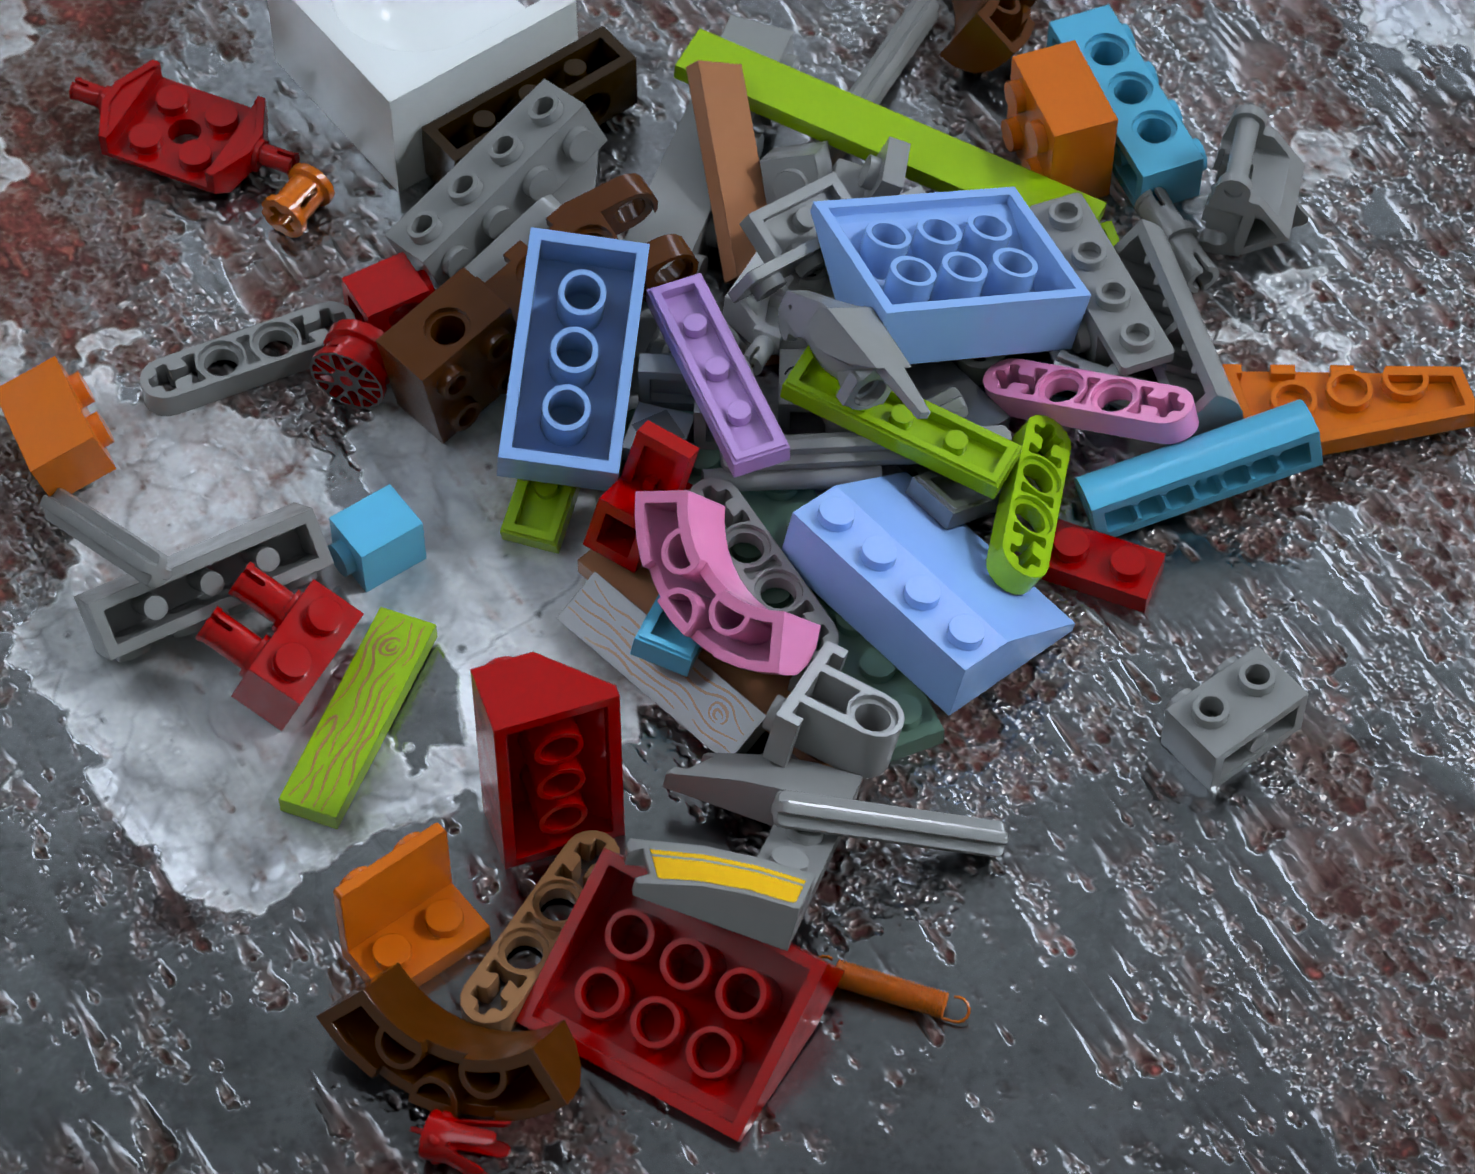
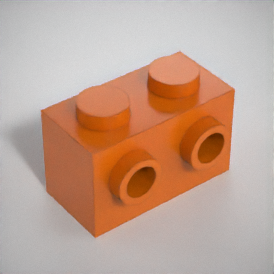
M56 356L0 386V407L30 472L50 497L57 488H62L72 494L116 469L106 448L115 442L99 412L96 411L90 414L87 408L88 405L95 402L90 388L79 371L69 375Z

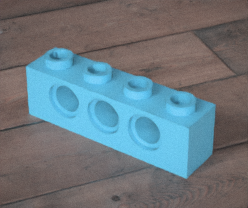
M1109 4L1049 22L1047 47L1075 40L1118 118L1112 172L1133 207L1139 196L1147 190L1152 191L1158 202L1159 199L1154 193L1156 187L1164 188L1172 203L1199 196L1202 172L1207 168V157L1204 147L1199 139H1192L1183 124L1181 111L1177 103L1173 99L1168 100L1162 91L1153 64L1150 61L1144 62L1135 47V40L1130 27L1126 23H1120Z

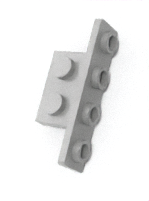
M835 171L748 214L739 223L764 264L749 271L728 292L733 303H737L752 294L757 301H761L780 290L787 283L784 279L785 277L797 272L800 278L803 279L825 266L810 210L813 201L852 199ZM920 184L900 195L926 192Z
M1075 192L1032 205L1030 207L1031 211L1091 294L1072 345L1073 350L1077 354L1083 353L1086 360L1105 367H1109L1112 363L1115 364L1121 375H1129L1171 362L1174 358L1172 344L1083 195Z

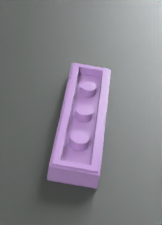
M698 273L646 289V303L733 477L735 478L790 460V446L702 274Z

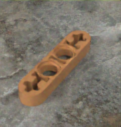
M589 830L574 835L566 843L464 985L460 994L463 1020L489 1029L512 1031L518 1023L515 1021L567 919L563 921L547 919L541 913L543 905L555 898L569 900L575 905L595 864L590 866L583 876L582 888L577 883L582 874L581 859L591 861L596 855L600 856L603 848L620 854V849L615 839L607 833ZM531 946L539 950L543 957L532 968L518 969L508 963L507 956L517 947ZM500 978L506 984L500 995L502 1011L491 1008L485 1015L479 1013L478 1001L484 1004H489L493 1001L500 991Z

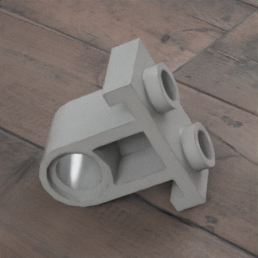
M826 640L813 661L810 660L808 666L798 675H792L788 685V691L791 692L788 698L778 694L772 702L762 724V728L770 732L762 757L785 768L795 747L836 769L863 776V778H873L881 775L889 766L905 721L904 712L897 701L887 694L843 673L842 670L849 651Z

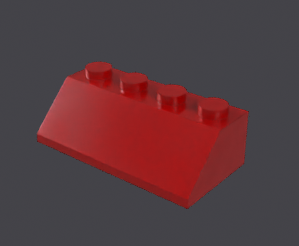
M529 652L515 657H498L483 666L470 669L483 810L504 868L509 869L557 855L574 835L583 831L597 830L607 833L612 838L625 835L620 695L616 685L536 652Z

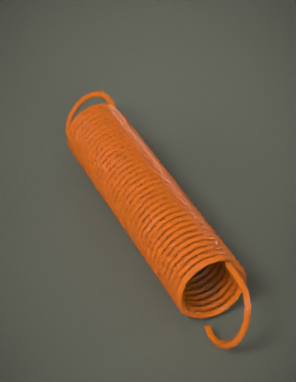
M829 955L818 956L820 958H828L829 960H833V958ZM841 959L837 961L836 966L845 970L837 988L839 987L852 993L855 992L858 995L870 996V998L873 997V999L876 998V1000L879 999V1001L882 1000L898 1007L901 1006L904 1009L907 1008L922 1014H928L951 1023H962L970 1015L971 1008L969 1002L961 996L954 995V998L965 1002L967 1014L961 1020H952L943 1017L949 992L933 987L930 988V986L927 987V985L924 986V984L921 985V983L918 984L917 982L915 983L890 974L887 975V973L884 974V972L881 973V971L878 972V970L875 971L865 966H859L844 960L841 961Z

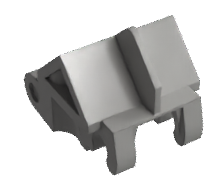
M1250 104L1238 106L1224 129L1212 169L1217 171L1215 179L1217 183L1211 186L1201 220L1206 221L1205 227L1207 229L1202 230L1199 244L1206 252L1239 257L1246 253L1289 241L1291 229L1308 222L1309 214L1298 202L1305 164L1276 129L1266 127L1267 115L1258 106Z

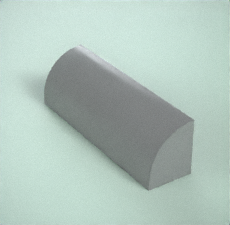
M1141 219L1114 246V249L1174 348V358L1171 362L1152 367L1158 383L1185 388L1193 395L1199 419L1198 429L1193 434L1194 436L1243 419L1242 409L1165 232L1157 224Z

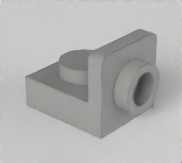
M889 136L878 155L870 154L863 166L840 158L834 164L832 172H836L852 199L899 195L904 188L911 144Z

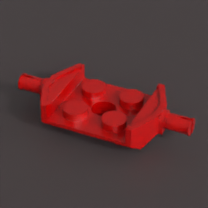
M153 59L115 81L112 86L104 87L84 80L81 77H76L74 79L75 82L71 83L69 89V98L71 100H77L99 108L100 123L98 137L103 155L214 194L231 193L252 171L258 173L262 165L288 175L291 168L299 163V153L269 144L268 113L266 99L257 96L253 106L248 107L162 77L160 62ZM185 134L199 137L198 139L186 141L183 144L173 142L176 137Z

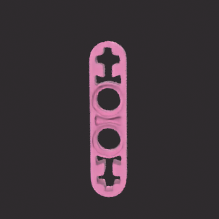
M1013 358L1001 360L993 364L983 377L986 394L1010 417L1028 420L1034 415H1045L1064 427L1158 444L1183 442L1197 431L1199 425L1193 395L1187 389L1179 386ZM1067 390L1078 392L1073 398L1066 401H1050V398L1059 392ZM1127 400L1131 402L1127 407L1114 412L1102 410L1106 404L1113 401Z

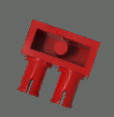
M250 561L227 594L236 597L272 622L274 625L271 630L275 632L271 637L266 634L264 638H261L222 611L221 607L217 606L195 639L203 642L241 669L238 675L242 677V680L231 697L282 731L364 613L315 579L311 581L304 592L298 589L296 593H293Z

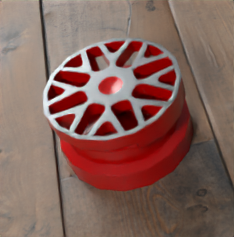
M341 319L333 323L324 339V347L315 352L309 365L311 376L318 386L329 396L345 405L359 409H371L380 405L387 392L386 384L390 383L376 340L384 332L369 323L356 319Z

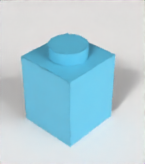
M391 484L329 517L332 544L328 545V549L334 565L344 577L351 574L365 592L374 589L426 559L423 523Z

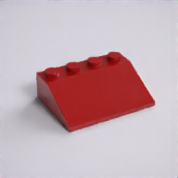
M603 848L515 1022L530 1030H536L551 1026L565 1019L576 1042L580 1057L728 1137L741 1142L816 1029L845 970L793 943L790 944L788 951L633 896L634 880L636 877L648 874L646 867L625 865L623 855Z

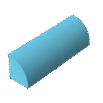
M1298 399L1198 434L1183 442L1170 444L1075 477V488L1092 529L1117 537L1323 465L1320 431L1304 401Z

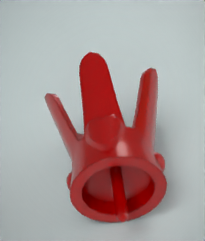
M434 1109L428 1116L423 1129L416 1126L410 1127L411 1132L421 1135L418 1148L420 1159L429 1160L434 1165L447 1164L463 1174L487 1173L477 1164L458 1154L457 1151L497 1158H505L511 1153V1148L507 1143L496 1140L497 1135L495 1132L477 1127L505 1128L509 1127L512 1121L459 1119L454 1117L450 1111Z

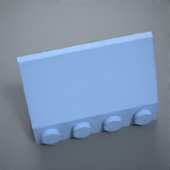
M1015 187L813 201L810 212L834 298L857 306L872 307L909 364L1039 353L1072 348L1091 294Z
M907 472L835 485L792 513L782 551L807 586L948 716L1073 631L1075 622L1035 586L1023 595H1014L999 587L990 577L986 568L989 545L964 523L949 529H945L905 493L912 479V476Z

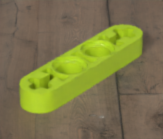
M1045 415L1030 417L1012 438V441L1021 445L1022 449L1016 464L1001 487L986 558V568L990 577L999 587L1014 595H1023L1029 592L1046 574L1049 568L1071 453V440L1067 432L1058 422ZM1040 451L1044 456L1038 455L1037 453ZM1024 475L1034 480L1042 489V492L1034 488ZM1016 514L1027 520L1035 532L1023 526ZM1017 551L1022 554L1018 557L1014 552Z

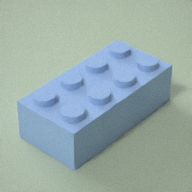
M531 227L498 453L497 476L607 491L618 481L650 244Z

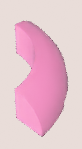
M689 490L636 491L635 528L642 566L650 570L654 585L660 595L657 602L684 636L694 640L703 649L711 653L713 657L745 670L786 676L798 675L806 668L816 650L821 625L785 611L769 610L748 591L733 565L728 550L725 532V506Z

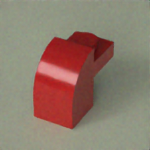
M647 420L636 432L621 477L599 497L583 545L635 573L642 566L635 528L636 491H690L693 485L688 483L700 448Z

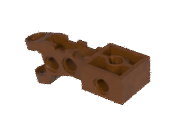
M636 173L623 174L563 203L546 218L547 225L550 227L548 230L618 239L616 235L642 222L652 210L656 213L658 200L641 175ZM630 200H632L629 204H627L626 206L620 208L622 205H624V204H626L627 202H629ZM666 234L647 242V244H650L642 301L646 302V289L696 274L699 262L682 236ZM521 240L503 254L504 260L508 264L489 280L483 282L464 267L461 268L376 340L397 404L442 444L458 431L468 429L477 420L481 411L501 394H507L528 246ZM673 261L668 267L660 270L663 266Z

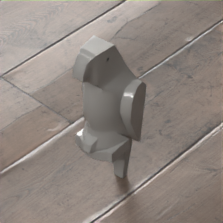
M786 290L778 308L780 333L784 341H796L797 338L805 340L821 367L839 380L841 388L836 397L843 406L854 410L869 409L884 404L890 392L893 391L917 419L928 418L931 412L905 368H912L872 307L849 304L809 290Z

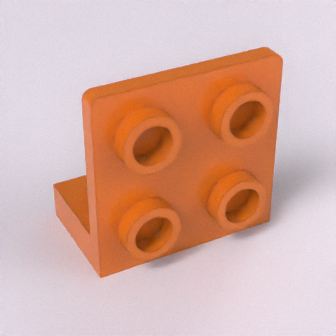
M434 823L422 832H412L406 835L395 845L390 853L368 867L360 866L352 870L342 879L339 886L333 890L342 956L364 982L399 962L407 975L419 988L491 940L488 923L452 883L447 832L439 823Z

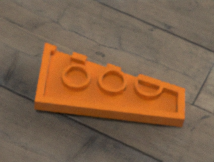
M1222 364L1242 409L1243 419L1298 399L1303 400L1320 431L1322 456L1475 426V397L1461 367L1385 366L1383 373H1361L1354 370L1353 365H1330L1329 372H1295V365L1270 364L1269 372L1242 371L1241 364Z

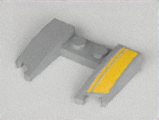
M710 752L702 756L701 763L688 769L674 767L668 770L663 784L664 788L773 827L757 857L701 845L630 838L623 856L625 865L644 866L648 872L647 875L635 878L632 888L633 896L788 951L842 836L777 827L771 815V804L774 803L776 793L783 789L856 800L863 776L823 764L792 758L783 768L762 757L763 754Z

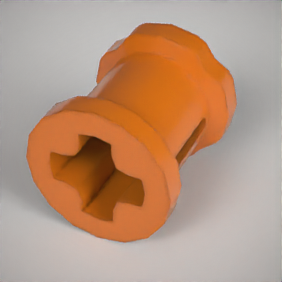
M297 163L288 174L289 181L277 195L271 194L262 202V214L266 221L275 230L290 238L302 236L307 229L309 217L319 206L329 204L335 195L330 180L320 170L307 163Z

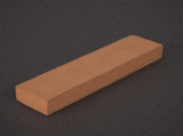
M697 60L687 66L686 71L724 282L734 284L757 252L739 223L748 214L766 206L767 203L742 64Z

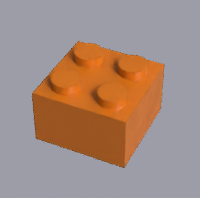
M1073 40L1012 56L1010 81L1004 84V94L1008 105L1007 119L1001 121V133L1008 151H1016L1022 167L1094 198L1109 195L1118 118L1076 41Z

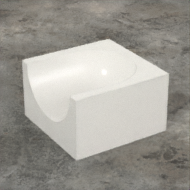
M267 0L275 61L398 193L429 177L425 173L421 130L423 126L578 40L576 0H540L527 8L518 0Z

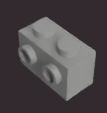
M1256 646L1239 659L1236 656L1226 659L1215 669L1209 680L1194 690L1190 688L1183 689L1169 701L1164 710L1165 717L1160 743L1211 792L1302 727L1309 693L1264 650Z

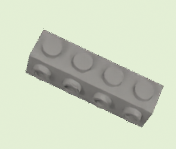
M543 79L384 236L397 254L404 252L416 271L424 270L430 277L434 288L438 289L461 268H465L534 203L546 195H553L608 140L584 103L546 79Z
M294 502L168 556L167 566L173 570L172 576L169 581L161 579L155 588L147 587L131 575L125 574L76 595L74 599L96 652L110 661L117 658L118 662H125L149 652L152 649L150 643L173 634L174 638H180L199 631L207 621L206 619L211 617L212 612L217 606L221 607L222 611L228 610L229 614L250 609L249 606L236 597L227 594L250 561L289 590L303 586L318 577L316 571L333 565L334 561L313 508Z

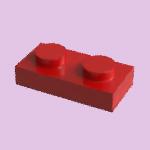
M1058 519L1049 568L1041 579L1145 613L1164 569L1166 554Z

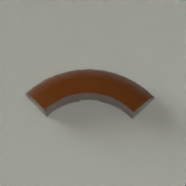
M952 0L955 14L954 34L951 42L939 55L955 68L971 73L993 71L1012 58L1030 38L1035 27V22L1031 20V7L1037 0Z
M399 962L361 984L316 1016L332 1040L362 1071L372 1079L378 1074L393 1085L409 1093L408 1102L429 1111L434 1109L450 1111L456 1118L463 1113L482 1117H495L496 1121L526 1120L548 1114L568 1105L580 1087L581 1063L576 1042L565 1019L551 1026L528 1031H502L475 1025L446 1011L431 1000L411 980Z

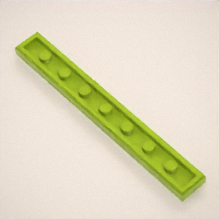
M699 28L675 64L674 78L687 84L689 82L686 67L697 60L742 64L750 111L816 140L828 141V145L860 159L866 160L870 154L877 156L889 136L910 143L905 178L934 191L948 192L1015 187L1029 208L1038 203L1079 192L1085 198L1098 222L1101 221L1107 204L1104 201Z

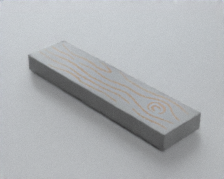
M594 572L556 618L712 752L746 754L765 732L762 724L766 714L698 657L688 676L685 677L631 655L630 651L634 638L647 614L597 572Z

